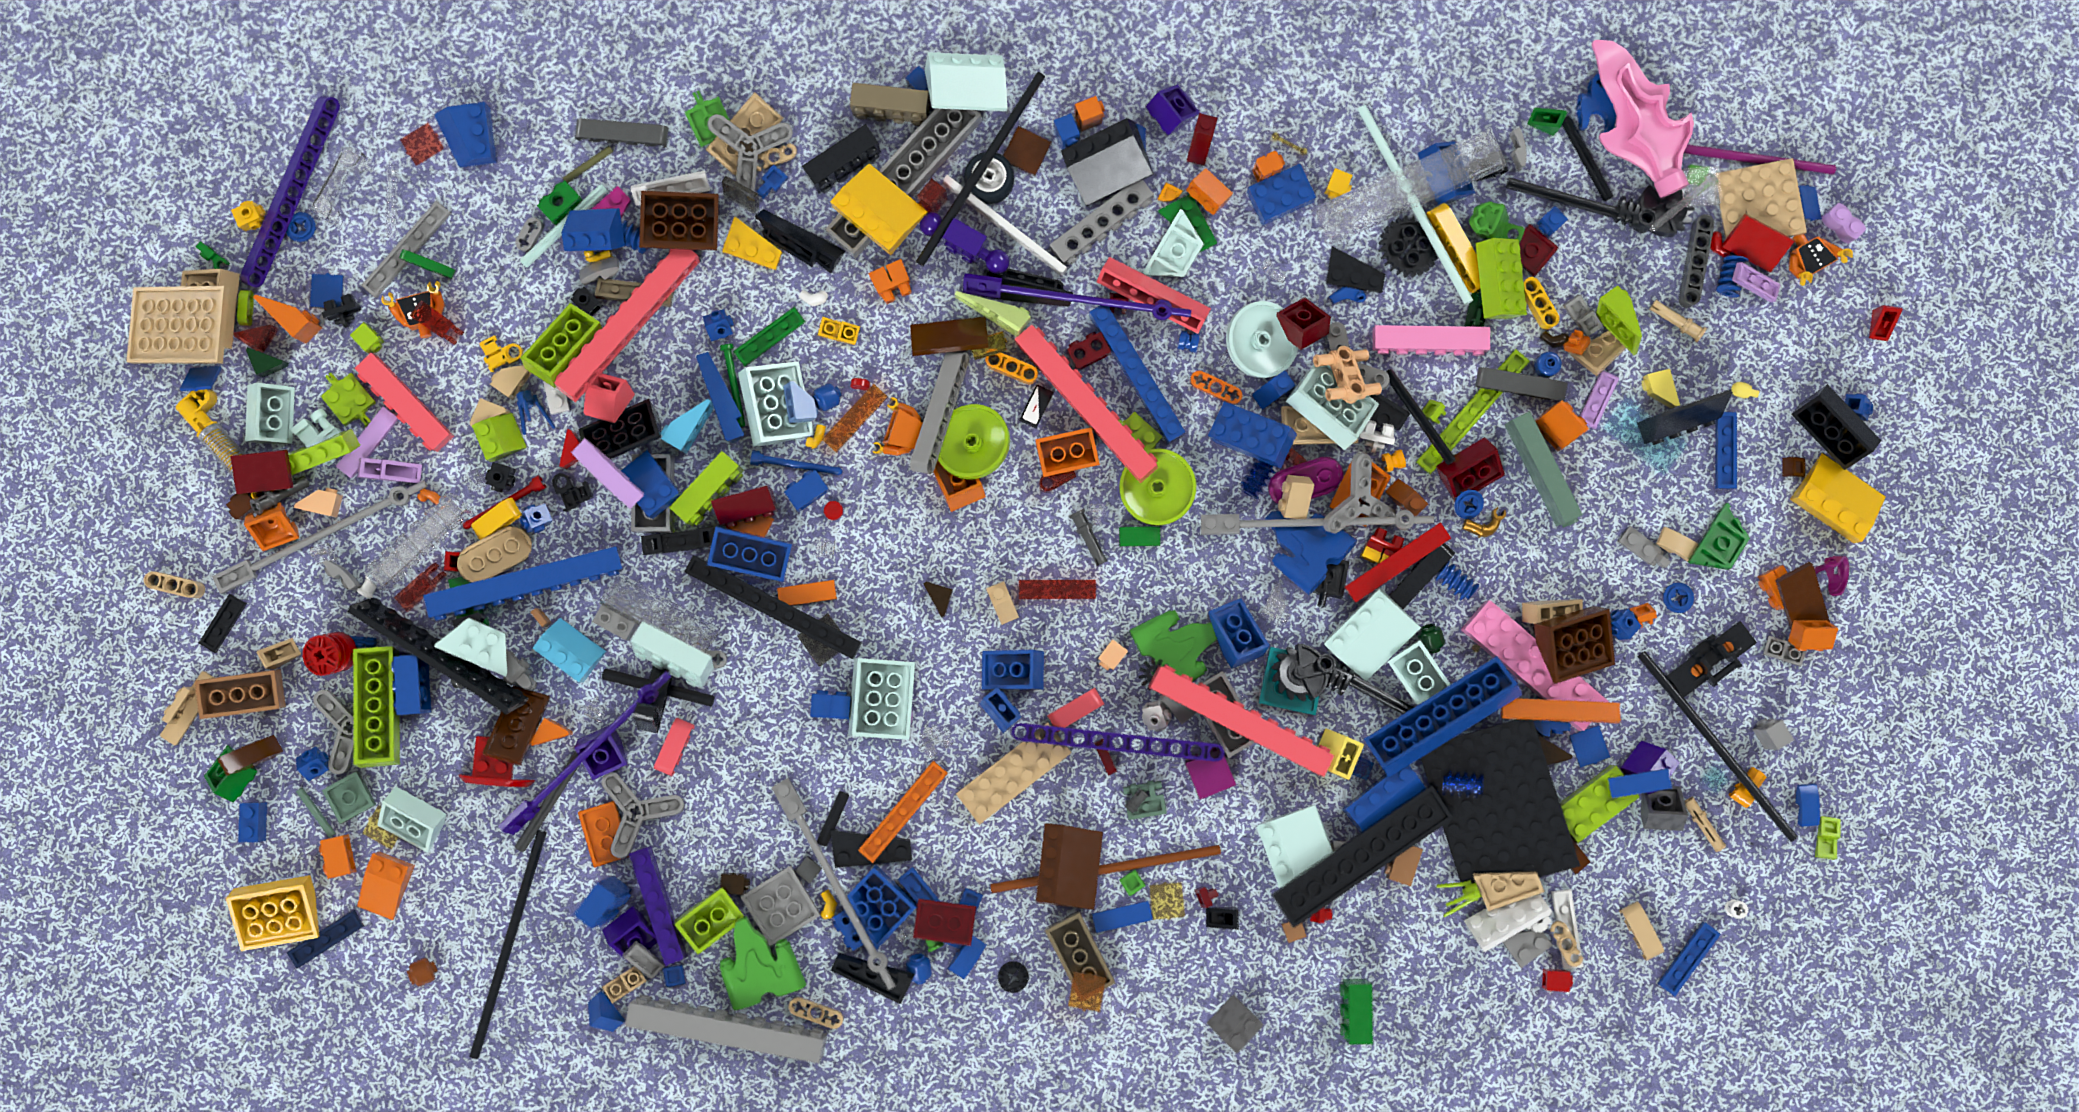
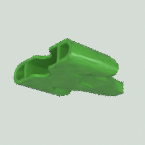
M1169 610L1129 630L1142 656L1154 658L1156 665L1159 659L1163 660L1162 667L1168 664L1175 669V674L1179 676L1185 674L1191 677V682L1204 675L1207 671L1204 662H1198L1196 659L1208 646L1217 640L1212 623H1192L1170 632L1169 628L1180 620L1175 610Z
M745 916L737 919L734 926L736 961L731 960V957L722 959L719 965L733 1010H740L759 1004L763 994L766 992H771L779 997L804 988L806 982L790 942L787 939L777 941L775 946L777 957H775L764 935L753 928L748 917Z

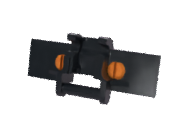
M1739 621L1716 638L1714 634H1711L1689 651L1691 657L1669 673L1667 677L1683 697L1687 696L1705 681H1708L1712 687L1718 685L1717 682L1733 670L1742 667L1737 657L1757 642L1742 622ZM1727 659L1728 662H1731L1714 676L1710 673L1713 669L1712 666L1720 660Z

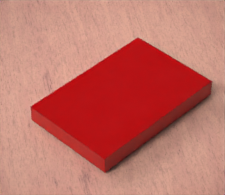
M1744 214L1723 242L1722 247L1738 256L1748 258L1749 262L1771 273L1794 243V240Z

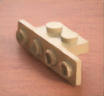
M202 671L196 680L215 677ZM195 682L192 687L179 689L175 694L173 703L164 711L165 715L162 720L167 725L161 732L160 737L173 745L179 744L199 713Z

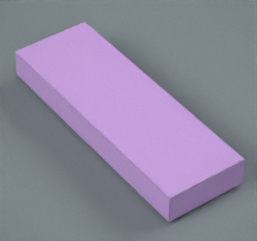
M1743 262L1736 264L1732 281L1769 302H1776L1781 284Z
M1604 370L1599 374L1580 414L1587 422L1586 426L1594 430L1597 428L1619 377Z

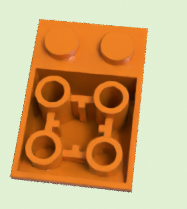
M1563 401L1549 407L1535 420L1542 436L1557 451L1565 448L1589 429L1586 426L1587 422L1573 412V407L1569 403Z

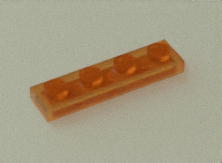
M873 384L822 440L837 453L888 399V396Z

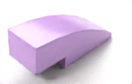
M361 457L359 458L357 477L419 483L422 465Z

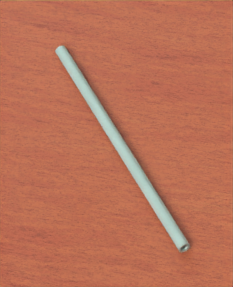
M1366 105L1359 107L1358 112L1464 305L1471 303L1473 299L1371 113Z

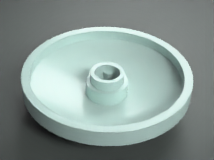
M1258 301L1245 305L1234 314L1227 328L1226 344L1230 358L1242 372L1255 378L1277 376L1289 368L1298 352V348L1288 341L1276 316L1277 312L1284 308L1275 303Z

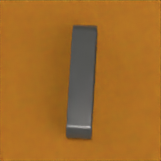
M579 118L576 120L575 139L578 141L586 139L588 142L607 141V143L619 144V142L626 143V145L645 144L644 146L650 147L661 145L663 148H666L669 128L658 124Z
M1708 214L1701 215L1692 223L1679 293V303L1684 308L1696 305L1701 299L1714 229V219ZM1700 221L1705 223L1706 229L1700 226ZM1697 239L1702 242V247L1697 245ZM1693 258L1698 259L1699 265L1693 262ZM1690 276L1695 278V284L1690 281ZM1687 294H1689L1692 297V302H1689L1687 300Z
M1478 367L1475 387L1545 400L1553 399L1558 400V402H1565L1568 383L1484 367Z

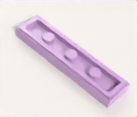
M383 406L358 437L361 446L351 453L344 455L336 467L350 478H353L358 472L359 458H369L399 420L396 415Z

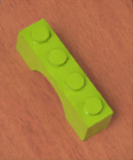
M352 428L335 434L315 445L289 452L291 474L294 475L341 457L361 446Z

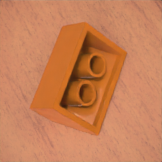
M1092 427L1035 439L1043 477L1100 465Z
M1373 462L1371 468V495L1380 500L1391 476ZM1351 463L1329 506L1332 510L1351 494ZM1359 498L1358 501L1360 502V504H1365V503H1366V502H1363V501L1361 500V498ZM1361 513V514H1360L1359 516H1357V517H1367V516H1365V515H1363V514Z

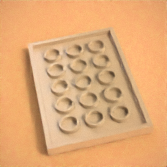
M133 287L127 363L223 364L230 287Z

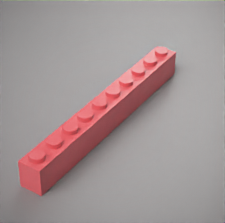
M670 249L667 257L661 259L656 269L645 277L643 284L640 287H636L631 297L620 305L618 312L608 318L602 330L599 329L594 334V339L589 344L587 343L583 346L577 358H573L569 362L568 368L557 375L554 382L557 389L576 403L662 306V303L667 300L669 295L678 288L700 263L698 254L692 250Z
M1030 325L1015 338L1018 347L1081 418L1092 427V430L1139 483H1142L1158 469L1156 457L1152 453L1148 454L1144 450V444L1139 439L1135 440L1131 436L1133 432L1126 424L1122 426L1118 421L1120 420L1119 416L1113 410L1110 412L1106 408L1107 403L1101 396L1097 398L1093 393L1095 391L1088 382L1085 384L1081 380L1082 375L1077 369L1072 370L1068 359L1056 352L1058 349L1053 342L1045 340L1043 331L1039 327L1035 328L1033 325Z
M1158 666L1148 688L1319 776H1325L1334 758V755L1329 753V748L1323 745L1317 747L1312 744L1313 740L1302 736V738L1297 737L1294 730L1288 727L1282 729L1278 727V722L1270 718L1267 721L1261 718V713L1252 709L1249 712L1243 709L1245 705L1235 700L1231 703L1226 700V695L1220 692H1216V694L1210 692V687L1202 683L1197 685L1191 682L1192 678L1185 674L1181 676L1175 674V669L1170 666Z

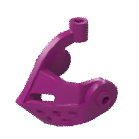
M1846 556L1825 558V564L1815 567V572L1818 574L1825 570L1828 576L1829 594L1840 596L1847 587L1850 570L1849 560ZM1838 566V573L1834 574V567Z

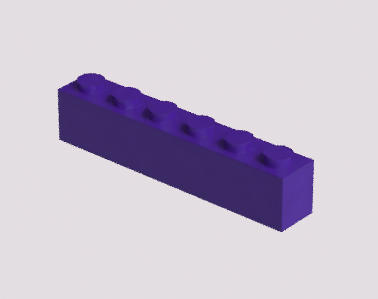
M652 846L629 853L665 966L685 959L688 956L680 931L674 924L675 916Z

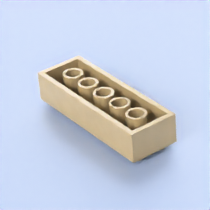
M1048 722L1044 724V726H1051ZM1039 728L1034 732L1035 738L1038 740L1043 739L1045 731ZM1055 732L1054 739L1057 742H1061L1062 739ZM1023 741L958 791L956 795L980 825L1072 752L1064 745Z

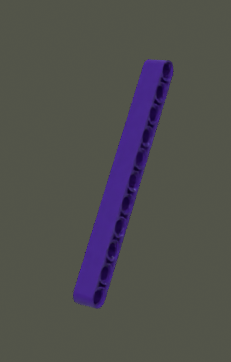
M320 96L315 102L241 271L240 280L245 285L255 288L260 287L267 277L339 112L340 103L334 97ZM327 101L330 102V107L328 110L326 108ZM321 118L323 123L319 127L318 120ZM314 135L315 142L312 144L310 139ZM305 152L308 156L306 161L303 160V155ZM299 169L300 176L296 178L295 173ZM292 187L293 191L292 194L289 196L288 189ZM284 204L285 210L281 213L280 207ZM277 222V228L273 230V223ZM269 239L270 245L266 248L265 241ZM261 256L262 263L258 265L257 260ZM254 274L255 279L253 282H250V276Z
M1025 723L1014 725L1011 731L1013 738L1026 742L1214 762L1220 761L1225 754L1221 745L1213 743ZM1018 726H1022L1026 730V734L1022 738L1015 735V729ZM1038 728L1045 731V737L1041 740L1036 739L1034 736V732ZM1058 730L1065 734L1064 740L1061 742H1057L1054 739V733ZM1077 732L1082 733L1084 736V741L1080 744L1075 743L1073 740V736ZM1098 734L1103 737V743L1100 746H1096L1093 743V737ZM1115 737H1120L1123 740V744L1119 748H1115L1112 744ZM1134 739H1140L1142 742V747L1139 750H1135L1132 747ZM1154 741L1161 743L1162 747L1158 752H1154L1151 748ZM1174 743H1178L1181 746L1178 754H1173L1171 751V746ZM1193 745H1197L1200 748V753L1197 756H1193L1190 752ZM1213 747L1219 749L1220 753L1217 758L1210 756V750Z

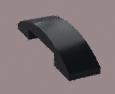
M716 526L641 536L643 555L665 554L711 547Z

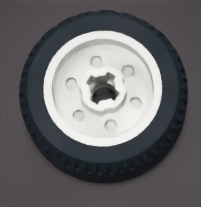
M986 152L977 154L967 164L964 173L965 184ZM996 153L971 192L983 203H999L1011 193L1014 186V171L1008 159Z

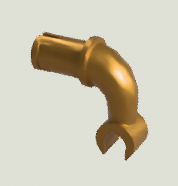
M1498 507L1491 512L1492 520L1488 525L1484 523L1481 525L1466 519L1462 529L1477 535L1478 538L1491 536L1497 531L1501 520L1505 518L1506 510L1502 512L1501 516H1498L1496 513Z

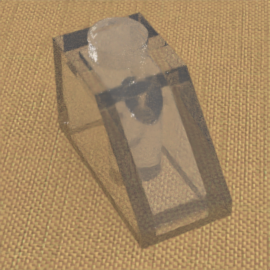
M1276 581L1259 615V617L1279 627L1282 624H1286L1290 617L1288 613L1290 608L1280 582Z

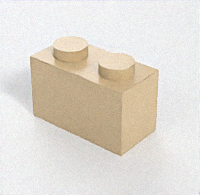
M1287 475L1286 481L1282 485L1283 496L1278 503V509L1284 518L1307 519L1314 489V483L1310 477Z

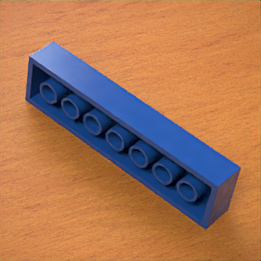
M1496 656L1364 738V741L1389 778L1520 697L1522 693L1518 683Z

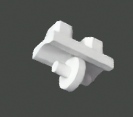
M1369 420L1360 434V438L1367 439L1365 445L1371 446V452L1373 453L1376 452L1377 448L1384 449L1385 443L1394 445L1395 442L1394 426L1387 423L1383 424L1382 432L1375 431L1376 422Z

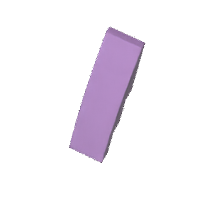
M586 438L571 452L609 491L630 509L644 495L615 466L614 462Z

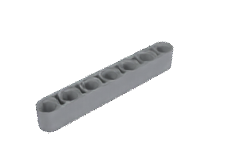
M946 352L910 461V469L914 472L932 474L935 469L969 363L967 352Z

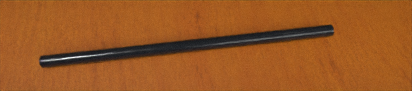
M1036 73L916 260L919 265L924 267L953 218L956 217L1043 82L1045 76L1042 73Z
M1644 651L1637 657L1786 838L1790 842L1798 838V835L1647 652Z
M537 830L471 1048L469 1057L473 1059H479L547 834V832Z

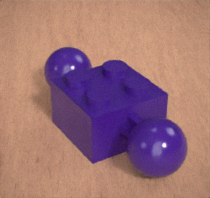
M928 212L919 222L922 233L931 237L942 221L941 216L935 212ZM953 218L942 237L946 251L953 255L956 253L963 256L962 260L969 264H972V262L977 264L982 259L985 261L987 269L994 274H1001L1008 269L1010 260L1006 252L999 249L989 251L986 249L988 246L987 236Z

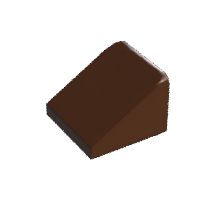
M1782 458V477H1805V458Z

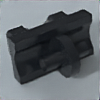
M351 294L341 297L343 305L337 307L335 300L325 301V311L321 312L323 318H327L329 321L334 320L336 325L342 324L345 328L350 327L349 321L355 319L352 313L362 310Z

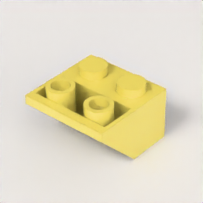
M1325 728L1317 747L1323 745L1330 749V754L1334 755L1327 771L1349 780L1364 744Z

